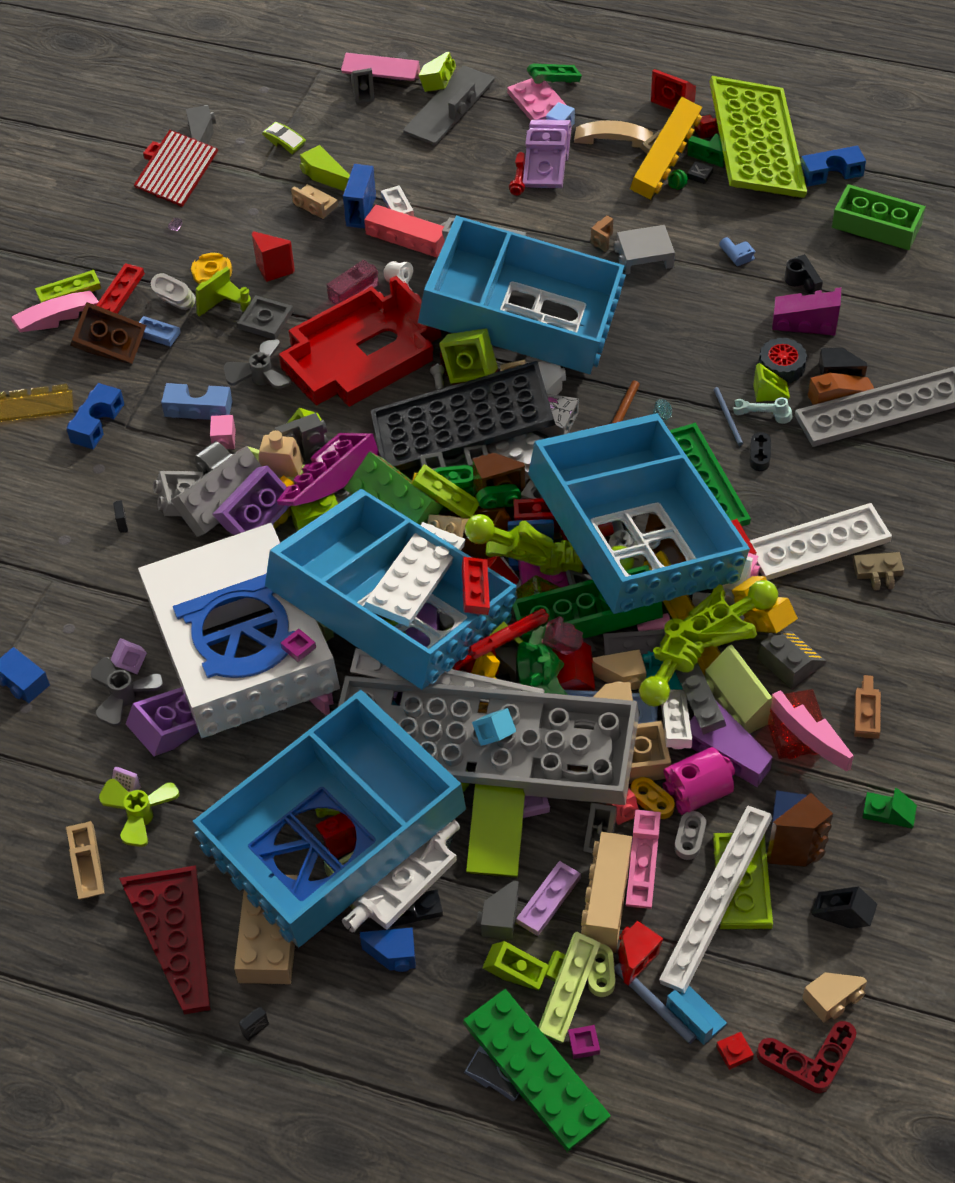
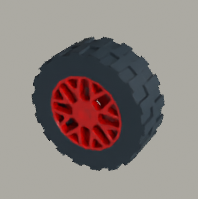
M777 338L769 340V342H766L761 347L758 363L789 384L803 376L806 368L807 354L805 348L800 343H797V341L790 340L789 338Z

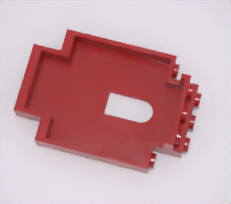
M397 276L389 279L390 295L384 297L381 292H378L371 286L289 330L292 347L279 353L281 369L315 406L338 394L350 407L433 361L434 348L432 342L441 338V330L418 323L422 300L417 293H414L405 281L402 282ZM385 331L394 332L398 336L394 342L368 356L358 347L361 343Z

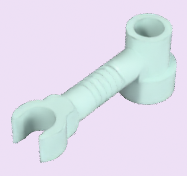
M783 397L776 399L775 404L749 403L743 399L735 400L736 407H733L735 415L758 411L773 412L775 420L781 424L790 422L793 417L788 400Z

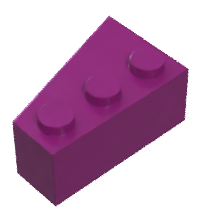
M842 287L835 288L833 292L822 293V290L815 291V294L802 296V293L775 297L772 330L836 335Z

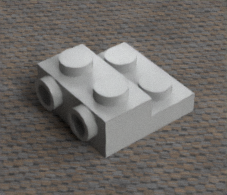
M159 471L157 480L153 482V491L159 494L157 506L159 510H163L164 516H181L170 500L203 477V472Z

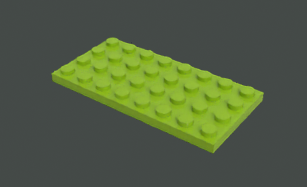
M711 76L709 83L729 185L736 188L804 198L807 189L784 89Z

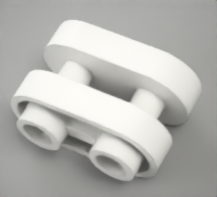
M159 273L152 278L151 288L161 300L182 310H188L194 305L195 295L185 283L164 273Z

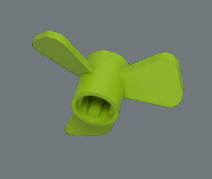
M109 779L104 785L99 799L103 806L126 810L128 820L120 834L123 843L144 847L148 844L145 826L153 819L151 806L177 799L179 797V790L174 783H165L148 796L141 790L128 792L116 779Z

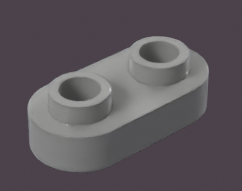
M691 811L689 813L686 812L681 817L674 849L677 856L684 860L694 859L700 852L706 828V819L701 813ZM690 825H694V826H696L697 828H696V829H692V828H689V826H690ZM690 847L691 850H684L683 848Z

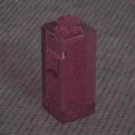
M363 259L327 284L328 299L337 305L371 286L376 287L379 285L377 268Z

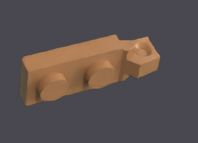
M864 675L862 688H857L855 692L854 737L875 739L880 737L881 692L878 689H873V676Z

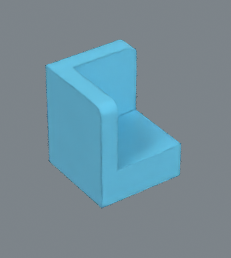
M508 708L487 714L472 722L480 746L500 741L516 732Z

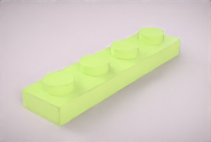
M579 932L573 934L538 1026L545 1037L558 1043H563L600 946V942Z

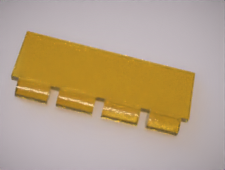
M68 384L52 385V392H49L48 386L31 388V395H28L27 389L9 391L8 398L6 392H0V422L74 412L72 389L68 390Z

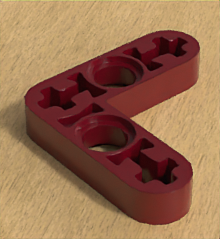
M837 1022L832 1027L814 1060L774 1038H765L759 1043L757 1058L763 1065L815 1093H824L830 1088L851 1050L856 1038V1029L849 1022ZM846 1031L848 1033L847 1037L843 1039L841 1046L836 1044L839 1034ZM770 1047L773 1048L774 1054L766 1056L765 1051ZM827 1051H833L838 1055L839 1060L835 1063H830L825 1060L823 1054ZM783 1053L785 1056L783 1057L782 1064L778 1063L779 1058H781ZM795 1059L801 1063L802 1068L799 1071H791L786 1063L789 1060ZM824 1068L826 1072L823 1081H820L819 1084L815 1083V1077H818L821 1069Z

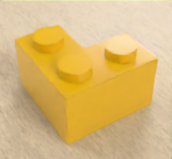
M752 576L731 591L735 597L734 602L736 603L747 597L750 586L756 581H767L766 577ZM781 597L777 598L776 604L770 609L758 610L753 608L743 614L744 621L754 624L757 632L778 633L798 619L789 598Z

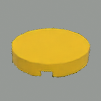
M207 253L201 255L199 260L192 263L191 272L193 279L200 284L206 282L217 271H221L225 267L230 269L231 276L232 265L230 260L223 257L222 254Z

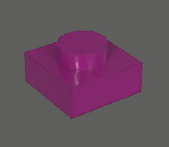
M297 629L281 642V648L299 662L316 649V642L302 630Z
M595 1025L568 1029L573 1059L600 1055Z

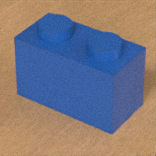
M14 647L0 658V685H6L10 688L11 693L17 699L22 698L29 704L50 686L45 671Z

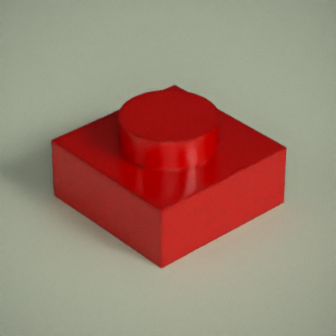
M742 1032L722 1039L716 1044L729 1070L752 1060L754 1057Z

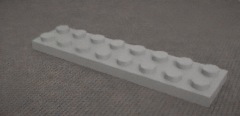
M955 367L797 409L795 417L812 447L949 410L955 408Z

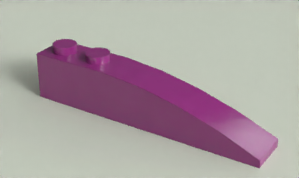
M338 433L310 458L312 463L305 464L302 468L303 474L297 475L293 479L294 485H290L285 489L276 501L277 504L287 506L301 505L326 497L345 487L369 452L380 456L373 434Z

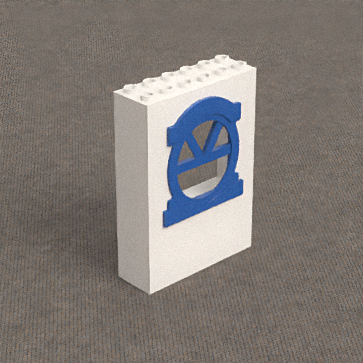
M272 523L138 568L148 601L201 738L237 727L240 724L262 718L265 715L340 689L333 656L317 621L265 587L269 551L280 543ZM269 607L273 611L272 613L203 636V630ZM277 623L274 638H270L257 630ZM297 629L302 630L316 642V649L299 662L281 648V642ZM243 634L265 646L263 650L256 654L234 658L240 637ZM229 639L223 656L208 647Z

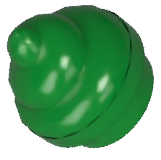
M680 169L672 171L668 176V184L671 188L680 190L687 184L688 177Z

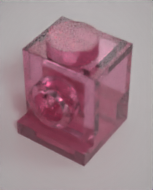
M559 616L548 622L542 644L567 655L581 647L583 632L575 629V626L570 623H563L564 618Z

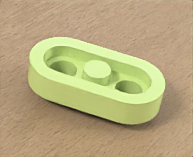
M600 944L588 975L589 989L598 997L610 995L615 988L613 952L605 944ZM597 958H602L604 962L598 963L595 960ZM599 982H603L606 984V986L599 987L597 984Z

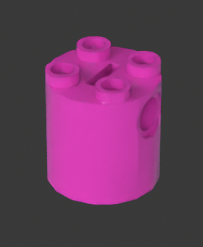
M714 747L705 749L663 769L666 782H663V788L669 795H672L676 808L681 815L733 793L734 790L732 776L735 775L733 764L729 758L722 756Z

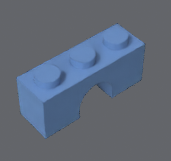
M166 383L161 404L164 417L211 420V416L229 415L233 401L230 387L208 386L207 393L204 396L193 398L190 397L187 384Z

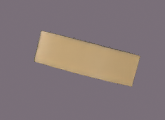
M90 821L66 827L78 899L81 900L105 894L94 825Z

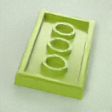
M475 784L466 870L468 874L518 878L525 804L523 788Z
M713 833L715 868L733 833ZM765 834L720 922V929L773 928Z

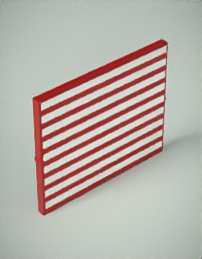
M169 130L135 182L134 187L183 207L219 150L194 138Z

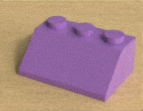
M268 465L257 467L212 515L233 535L269 523L273 525L290 507L278 505L276 502L287 486Z

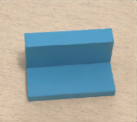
M688 986L685 994L682 992L679 994L674 990L667 996L666 1007L697 1036L696 1038L703 1045L727 1025V1022L690 986Z

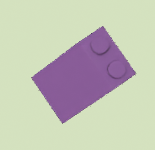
M182 687L133 703L126 721L128 728L153 756L175 749L199 732Z

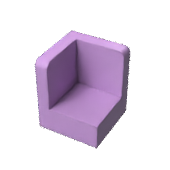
M120 638L111 661L116 667L138 674L147 652L141 646Z

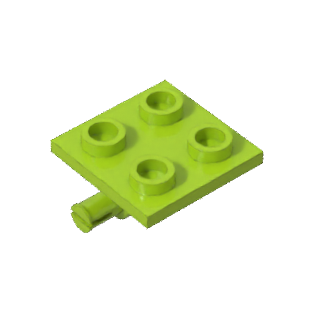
M225 267L223 270L217 271L206 282L200 283L196 288V313L200 317L225 298L239 303L240 310L245 312L251 302L249 289L247 287L238 289L230 282V269Z

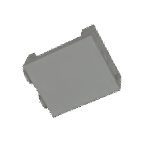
M665 225L617 232L614 250L615 253H619V264L624 265L626 274H630V267L632 265L662 260L666 269L674 268L675 251Z

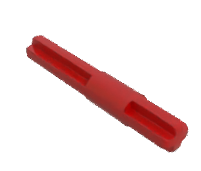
M539 609L469 646L468 653L473 659H477L548 621L549 615L544 609Z

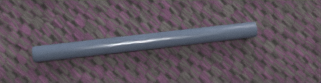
M716 387L714 388L716 397L738 446H742V439L719 388Z

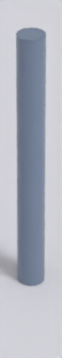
M618 963L614 970L623 979L621 965ZM637 978L629 984L689 1044L696 1039L697 1036Z

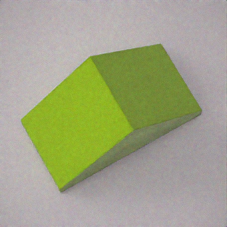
M758 363L755 369L753 385L756 402L775 401L781 397L788 400L790 395L787 382Z

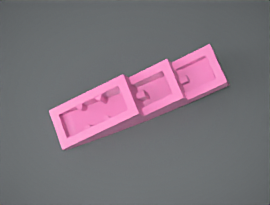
M91 291L68 294L32 306L12 316L11 321L19 332L57 328L61 320L78 318L79 312L83 311L86 302L97 305L99 301Z
M781 690L772 694V711L792 733L826 760L845 771L851 769L854 756L826 719L816 722L803 704L794 708Z

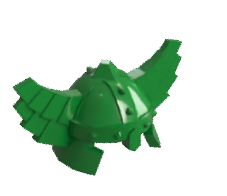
M549 623L543 627L540 626L535 632L531 633L528 643L521 642L519 644L516 655L517 675L519 683L522 685L544 689V693L569 695L563 690L557 678L560 670L564 667V662L552 651L553 640L560 631L557 623L553 626Z

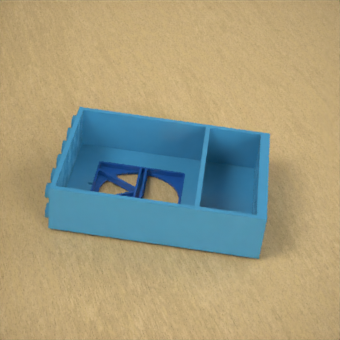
M359 690L194 819L193 824L196 828L194 835L201 843L199 847L207 857L212 855L216 859L215 864L223 874L228 872L232 876L231 881L239 891L244 889L248 893L247 898L255 908L260 906L264 910L263 915L271 925L276 923L280 927L279 932L288 943L293 941L299 948L464 812L466 806L461 783L366 693ZM316 808L334 809L345 814L354 824L357 834L356 846L348 862L342 865L295 816ZM285 824H288L303 839L274 845L278 833ZM309 848L296 880L287 877L277 868L274 856ZM319 855L334 873L321 880L309 881L308 879Z

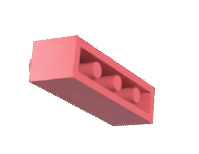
M377 204L364 219L367 235L436 258L439 256L445 242L442 234L444 226Z

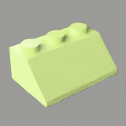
M730 645L705 670V679L716 701L750 734L768 725L772 697L733 645Z

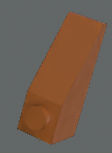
M828 373L810 378L808 397L812 404L816 405L871 390L874 387L868 377Z

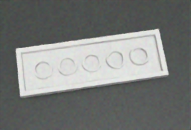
M872 503L759 537L750 540L757 552V566H760V573L768 581L891 542L892 535Z
M424 522L421 524L422 527L459 550H462L464 547V538ZM415 533L365 602V608L409 627L451 566L453 556L449 555V550L445 547H437Z

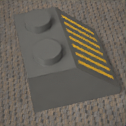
M781 630L778 633L771 634L760 643L758 660L791 689L826 664L824 658L792 631Z

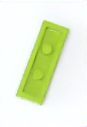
M91 270L35 288L40 303L68 294L84 291L93 292L101 289V285L95 271Z
M425 464L411 483L462 518L470 519L479 506L475 497Z

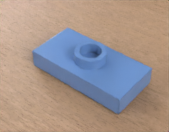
M145 316L139 321V323L147 325L142 338L171 347L181 333L179 327Z

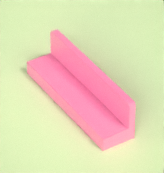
M353 53L345 54L341 68L342 73L351 74L355 70L372 68L373 77L414 81L415 78L419 79L418 75L420 73V65L417 60Z

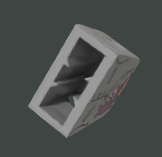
M547 394L556 425L538 430V432L549 437L568 434L578 415L579 399Z

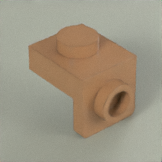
M604 217L591 228V243L605 252L609 249V237L613 234V219L611 217Z

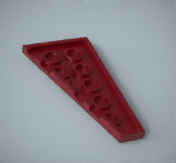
M196 865L119 878L184 1015L211 1010Z

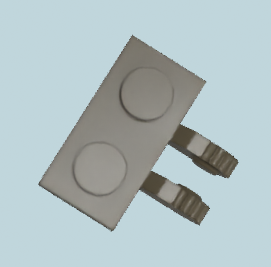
M900 552L854 555L853 557L857 579L870 578L874 590H880L881 583L879 578L885 577L887 588L894 589V577L903 576L904 574Z

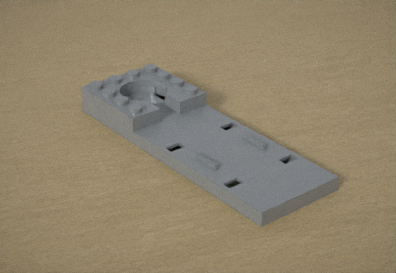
M345 676L338 707L359 690H362L461 783L523 788L526 796L626 805L639 720L637 701L431 683L421 690L409 681ZM394 692H403L400 706L391 705ZM480 699L489 700L487 714L508 708L516 732L500 741L480 746L472 724L473 721L487 715L486 713H478ZM468 763H477L475 772H466ZM572 765L588 767L587 772H574L568 770L567 767Z

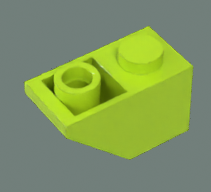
M450 52L442 54L423 66L418 76L425 92L446 88L456 68L455 61L452 59Z

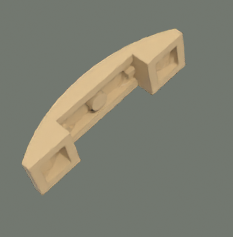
M595 121L576 127L574 143L593 144L594 138L632 141V147L641 148L642 143L653 136V132L628 122Z

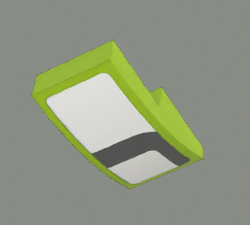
M274 122L262 133L276 147L280 144L292 155L306 142V139L297 132L278 122Z

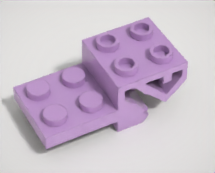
M531 120L526 136L527 149L523 175L525 187L563 188L565 161H568L572 128L570 120Z

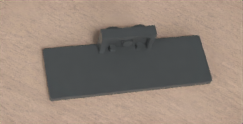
M462 66L449 80L446 88L440 89L403 129V133L436 145L490 87L495 78L467 66Z

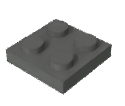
M255 295L237 322L238 329L276 340L294 312L293 306Z

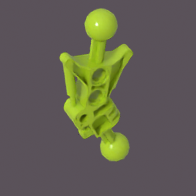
M482 514L471 516L466 522L465 534L467 538L475 544L487 543L486 555L488 557L504 556L524 561L540 567L541 573L546 575H557L561 571L566 572L568 569L582 573L583 563L570 542L562 540L561 543H553L552 538L537 531L527 521L519 522V526L509 532L494 527L493 521ZM619 545L613 546L611 549L616 551L627 547ZM634 556L620 560L625 571L633 567Z
M766 580L756 581L750 586L747 597L729 606L725 602L723 585L719 584L709 596L688 613L689 616L684 620L673 618L666 622L664 626L665 636L660 642V647L653 649L655 658L662 661L663 664L655 676L648 677L641 683L639 695L642 701L648 706L654 707L664 704L670 694L668 682L675 670L682 672L692 671L694 665L698 662V658L704 652V648L710 646L717 647L735 640L756 637L755 625L741 620L739 616L753 608L767 610L773 607L778 598V590L775 585Z

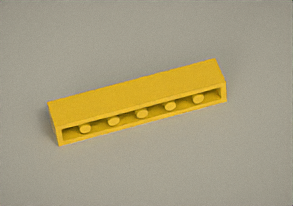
M681 97L635 174L630 190L650 200L654 193L658 194L663 186L661 181L663 179L667 180L671 172L670 166L674 167L679 158L678 152L682 153L687 144L685 140L690 139L695 130L693 127H698L702 119L700 115L701 106Z

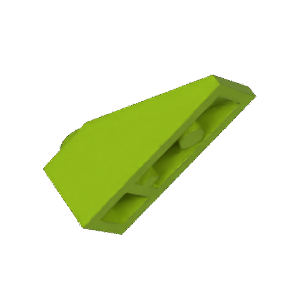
M320 145L300 154V169L304 174H307L316 182L345 191L350 174Z

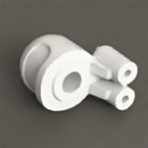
M392 261L384 268V278L388 283H390V278L397 276L402 282L405 281L408 284L413 274V266L409 262L397 263Z

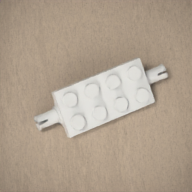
M455 819L352 903L356 908L342 919L344 926L347 929L350 928L351 932H355L369 917L387 930L457 861L456 854L447 848L446 841L460 829L458 822Z

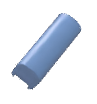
M726 237L719 243V246L736 266L755 259L753 255L756 251L748 242L734 245Z

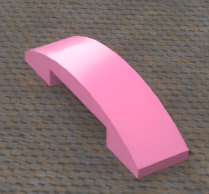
M635 810L626 906L652 909L661 812Z

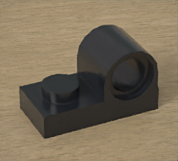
M805 254L787 261L784 280L788 285L794 287L804 285L805 290L810 295L815 294V291L822 290L823 281Z
M438 889L424 892L392 924V927L443 916Z

